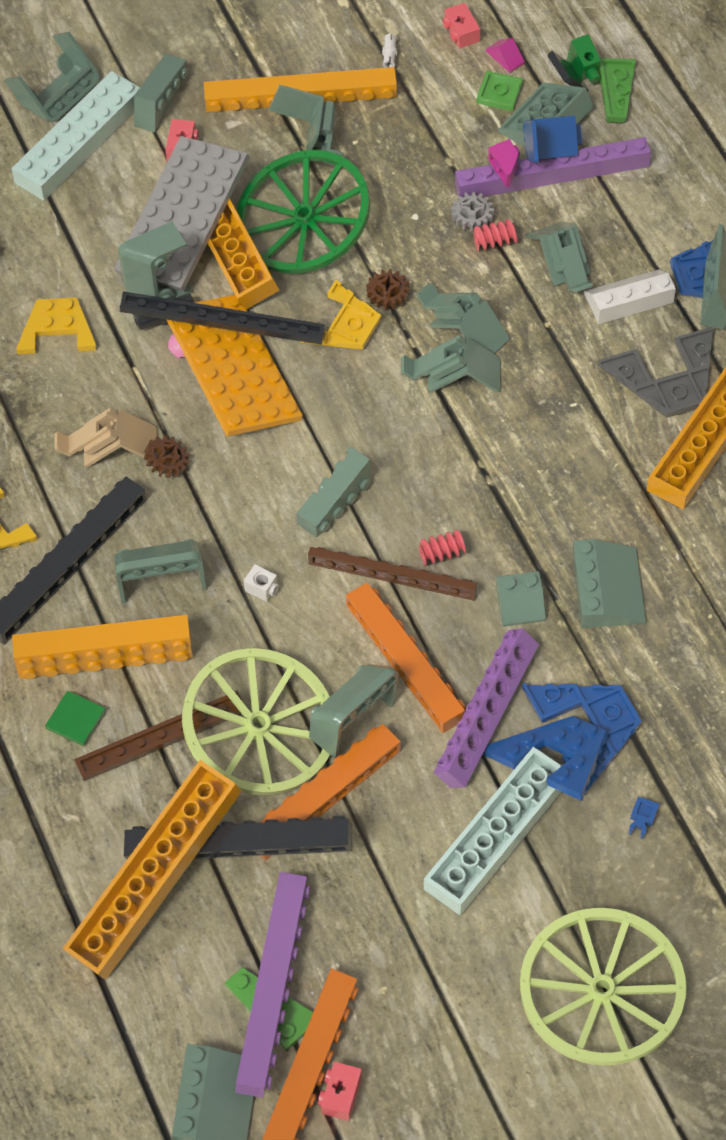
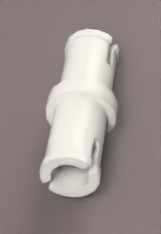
M387 34L384 37L385 44L382 49L384 68H387V63L389 67H395L397 48L396 36L392 34V40H390L391 34Z

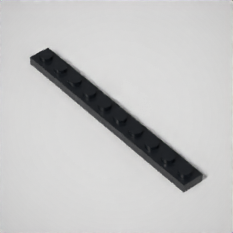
M125 291L122 294L119 311L322 345L325 324Z

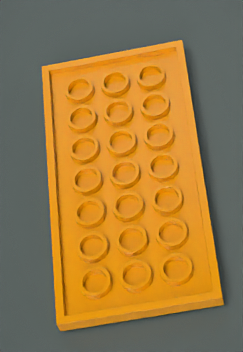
M236 295L194 302L246 311ZM167 320L227 437L301 421L303 415L260 335Z

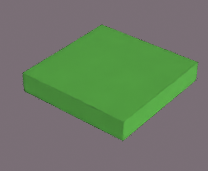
M486 71L476 103L513 111L523 85V78Z

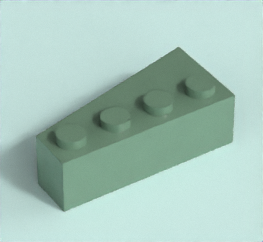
M165 54L134 95V127L156 132L183 80L188 75L185 59Z
M351 446L346 451L348 456L344 461L341 462L339 460L335 464L332 476L323 479L318 489L319 492H313L296 513L297 524L316 538L329 529L330 524L335 518L341 517L344 509L356 501L358 494L362 490L365 491L370 486V459Z

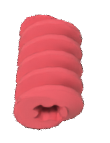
M506 219L505 223L498 221L497 226L495 223H490L489 227L484 224L482 229L479 226L474 228V242L478 251L480 245H482L484 250H487V244H490L493 249L495 242L502 247L503 240H505L507 245H510L511 238L517 243L516 229L509 219Z
M457 529L453 531V536L450 532L445 533V538L438 534L436 540L431 536L428 542L426 539H421L419 545V553L424 566H427V559H430L435 564V557H438L442 562L445 554L449 559L452 558V552L457 557L460 556V550L466 554L463 537Z

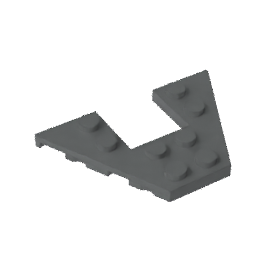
M713 327L674 338L675 346L687 368L686 371L652 381L637 349L598 360V366L666 418L695 410L707 395Z

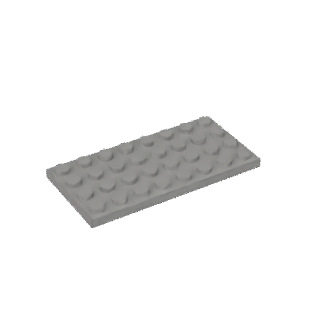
M180 136L128 239L130 240L171 221L176 226L187 247L169 254V261L166 267L155 271L158 285L184 292L250 158L248 153ZM118 259L114 270L116 273L122 274L120 260Z

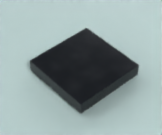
M552 50L547 57L563 81L569 86L583 87L588 91L571 63Z

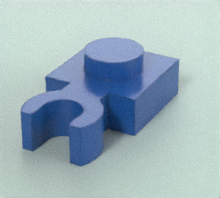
M638 796L630 817L634 822L630 824L629 835H632L634 829H640V838L643 839L645 837L646 825L652 827L659 809V803Z

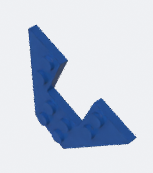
M548 683L546 685L522 684V689L541 723L581 706L591 724L606 730L607 739L605 744L602 745L601 755L597 757L596 768L593 775L589 778L590 783L585 788L584 796L640 727L642 720L621 685L603 686L592 684V686H578L577 684H561L555 686ZM562 756L564 763L571 759L568 756Z
M570 716L488 744L482 755L512 769L519 765L533 747L540 750L546 746L568 756L571 759L546 778L547 785L582 801L585 788L590 783L589 778L593 775L596 768L597 757L601 755L602 745L606 742L607 734L606 730L575 716Z

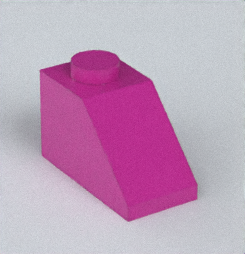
M510 139L493 145L488 149V161L506 188L510 187L520 156L519 148L513 145Z

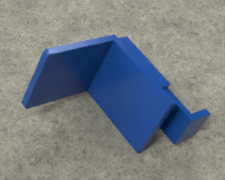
M575 115L524 120L522 132L525 134L524 151L528 161L536 163L539 162L538 159L578 155L577 144H582L581 124H576Z

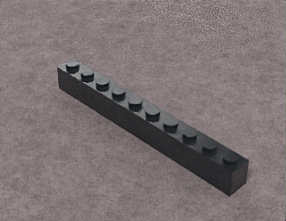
M127 476L118 481L108 495H104L100 499L99 504L94 509L89 510L85 518L79 524H75L70 533L65 538H61L56 547L51 552L46 553L42 561L36 567H32L27 576L22 581L17 582L7 596L1 598L0 642L3 645L147 501L144 488Z
M334 816L332 819L323 820L322 817H311L310 820L301 821L299 818H289L286 822L268 819L265 820V823L246 820L243 821V824L225 821L215 828L194 859L353 851V825L345 816ZM134 826L132 829L124 831V857L126 859L130 857L149 829L143 826Z

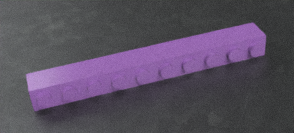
M646 137L578 149L577 156L538 159L539 162L536 163L528 161L527 158L520 159L512 183L507 188L492 165L455 171V188L457 195L464 198V193L470 196L472 192H475V196L482 193L483 197L646 168L650 165L651 151Z
M284 872L279 873L237 1075L235 1093L264 1098L265 1089L270 1090L272 1076L268 1074L270 1067H275L277 1054L273 1053L274 1046H279L281 1032H278L277 1029L278 1024L283 1025L285 1010L281 1009L282 1004L288 1002L290 989H286L287 981L292 982L294 968H290L291 960L296 961L298 947H294L295 940H300L302 926H298L299 919L304 920L306 906H302L303 899L308 900L310 886L306 885L307 876Z

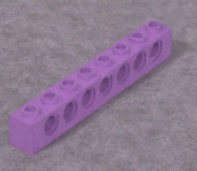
M523 628L508 630L503 636L499 649L495 652L490 666L486 669L485 675L477 686L471 702L467 705L462 719L457 724V729L448 741L447 748L437 762V767L433 773L450 788L466 787L539 646Z

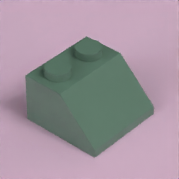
M539 571L496 577V594L503 627L546 621Z

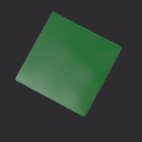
M67 691L46 723L45 728L84 747L104 716L106 709Z

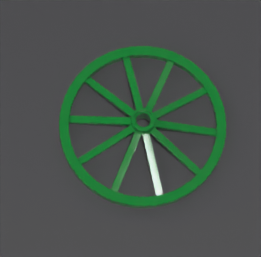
M305 150L282 156L261 169L244 189L237 205V212L244 225L249 205L292 217L247 230L251 236L293 225L261 256L268 269L272 271L298 274L315 271L335 262L355 245L367 225L371 200L365 179L353 163L332 152ZM310 161H323L335 164L336 166L310 204ZM303 162V203L299 204L276 172L287 166ZM342 168L350 173L358 186L318 207ZM271 176L294 206V210L253 199L252 197L257 189ZM358 194L361 195V207L358 218L320 215ZM317 222L354 225L348 236L335 247L316 224ZM301 228L296 263L279 262L270 259ZM312 229L330 251L318 258L303 262L307 232Z

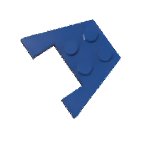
M713 240L710 242L706 241L701 246L695 249L691 248L670 259L669 263L681 295L703 297L705 262Z

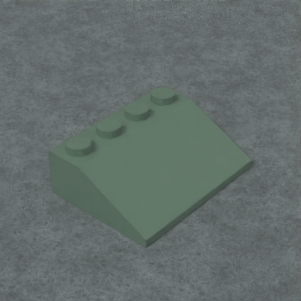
M543 82L498 129V132L524 147L525 134L522 132L524 120L575 115L577 124L594 106L586 88Z
M722 224L718 225L705 262L700 321L702 326L724 329L726 326V231Z
M596 539L573 541L572 559L581 628L646 624L636 547Z
M187 1044L172 1131L173 1140H248L254 1096L235 1093L242 1055L210 1046Z

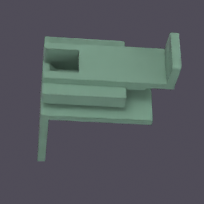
M279 85L270 104L269 111L309 122L305 150H312L315 147L343 157V152L331 149L336 107L333 106L334 102L328 100L323 102V96ZM321 161V163L336 166L335 164Z
M559 222L526 234L527 238L540 240L553 286L567 282L570 292H578L593 286L592 282H589L586 277L587 274H590V269L576 223Z
M428 283L417 293V297L423 307L435 311L434 314L437 318L430 324L431 328H459L465 338L469 337L493 354L509 340L508 334L486 300H480L481 298L477 292L439 294L433 284Z
M458 335L431 349L429 353L416 360L406 355L401 357V373L413 381L428 375V392L430 393L465 375L471 376L496 393L500 391V358L469 337L463 338Z

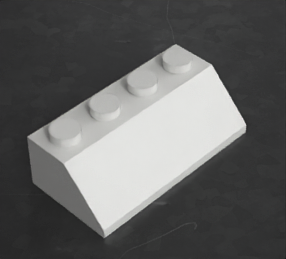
M656 270L586 290L584 295L597 323L601 324L674 303L676 288L667 272Z

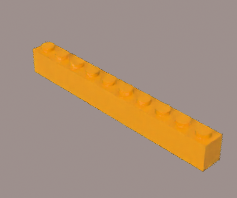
M395 67L204 82L206 112L270 107L279 85L323 96V102H326V100L343 102L397 97Z

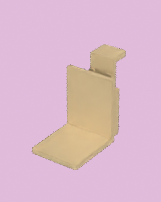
M109 408L69 436L59 431L54 434L55 450L64 455L71 456L75 452L84 449V467L87 468L120 447L144 458L146 446L151 439L155 440L157 436V428L121 409L116 411Z

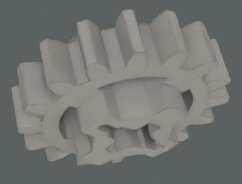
M472 192L470 196L464 193V198L458 196V201H453V207H451L452 220L456 221L457 227L463 225V230L468 227L471 232H473L475 226H479L480 229L484 224L488 226V222L492 223V216H494L493 202H489V197L483 199L482 193L478 196H475V192Z

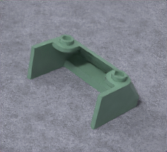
M71 32L58 33L52 36L63 51L56 61L57 67L62 74L39 95L28 87L21 76L4 80L23 107L48 122L58 120L99 80L98 71Z
M172 221L125 241L119 246L118 254L126 292L175 299L188 293H193L189 283L184 292L157 284L155 271L166 267L169 261V254L187 247L186 242Z
M192 539L133 550L124 549L114 556L116 578L122 603H126L123 581L199 569L202 590H207L200 545Z
M374 664L360 666L350 680L322 705L315 706L311 711L309 738L336 759L339 754L341 732L378 698L391 708L394 706L399 673L392 667Z

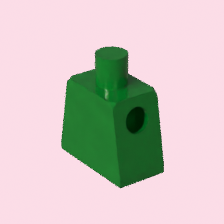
M589 34L571 40L567 61L571 63L582 81L589 79L591 84L599 82L601 76L598 72L601 59Z

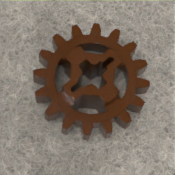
M389 269L388 273L381 270L380 275L375 272L374 278L369 277V283L366 284L367 298H370L371 304L376 302L377 308L383 305L385 310H387L388 306L395 309L396 304L402 306V300L407 301L408 295H410L409 281H406L405 275L400 276V271L394 274L392 269Z
M164 435L163 439L156 436L155 440L151 439L145 448L144 460H148L146 466H152L151 472L158 471L160 477L166 474V477L170 478L171 474H173L176 478L179 473H184L189 464L188 458L190 454L185 453L187 447H181V441L174 442L175 437L168 440L166 435Z

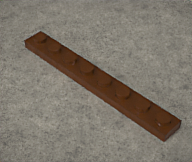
M310 547L308 552L309 565L475 601L477 594V583L468 579L461 580L445 574H433L427 570H415L405 565H392L386 561H374L364 556H351L345 552H333L322 547Z
M238 690L235 691L236 695L243 702ZM227 695L206 703V705L238 716L242 714ZM196 709L192 710L195 734L227 721ZM182 714L74 759L83 781L184 739Z

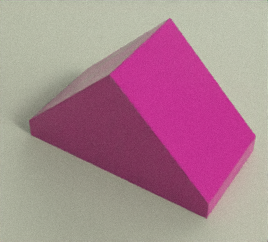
M513 38L500 39L485 49V52L509 73L525 64Z

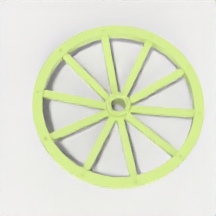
M259 648L228 652L204 666L196 675L186 693L182 709V726L185 740L197 762L199 760L203 761L236 783L243 793L276 795L292 791L302 786L305 782L310 781L321 770L330 754L322 748L317 760L308 767L271 733L310 739V731L270 724L318 703L322 705L330 696L324 685L311 670L285 654ZM247 660L252 713L217 671L218 669L234 662ZM255 660L272 662L287 668L262 711H259ZM293 672L302 678L316 694L315 697L270 717L268 716ZM211 675L244 717L194 701L202 683ZM196 709L240 724L242 727L197 739L193 727L192 710ZM253 723L260 724L262 728L255 727ZM243 734L247 735L226 771L218 767L202 749V746ZM263 738L302 773L292 779L272 783ZM252 740H256L264 784L245 781L231 775Z
M590 908L564 915L553 921L538 934L530 945L523 961L520 977V994L522 1005L530 1024L538 1035L553 1049L579 1062L594 1065H617L635 1061L646 1056L662 1045L671 1035L683 1011L686 997V979L678 953L667 937L654 925L626 911L610 908ZM605 920L622 923L604 975L600 972L586 921ZM578 924L594 978L552 945L549 940L567 927ZM628 926L641 931L658 945V947L613 979L611 978ZM542 948L546 949L588 985L530 978L532 966ZM662 953L667 957L675 978V984L617 986ZM530 987L587 993V995L541 1019L534 1007ZM603 987L608 991L600 993L597 991V988ZM676 993L672 1012L665 1024H662L617 996L626 994ZM592 1001L594 1002L576 1047L560 1039L547 1027V1025ZM611 1002L658 1030V1032L646 1042L628 1049ZM600 1006H604L620 1049L619 1052L600 1053L583 1050Z

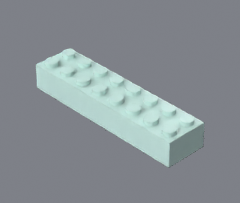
M111 71L11 168L14 183L45 201L134 113V95L140 87Z
M533 747L424 878V890L461 916L561 793V791L548 786L546 779L560 768L561 765Z

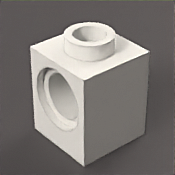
M255 564L244 579L245 591L266 602L271 596L276 594L279 588L277 575Z

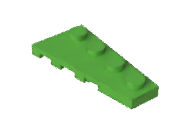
M600 58L599 75L601 76L600 85L606 122L625 123L636 59Z
M241 968L225 982V986L251 1013L258 977ZM288 997L287 1003L282 1004L281 1010H285L283 1025L278 1024L277 1029L278 1032H281L279 1044L286 1051L303 1038L313 1014L312 1011Z

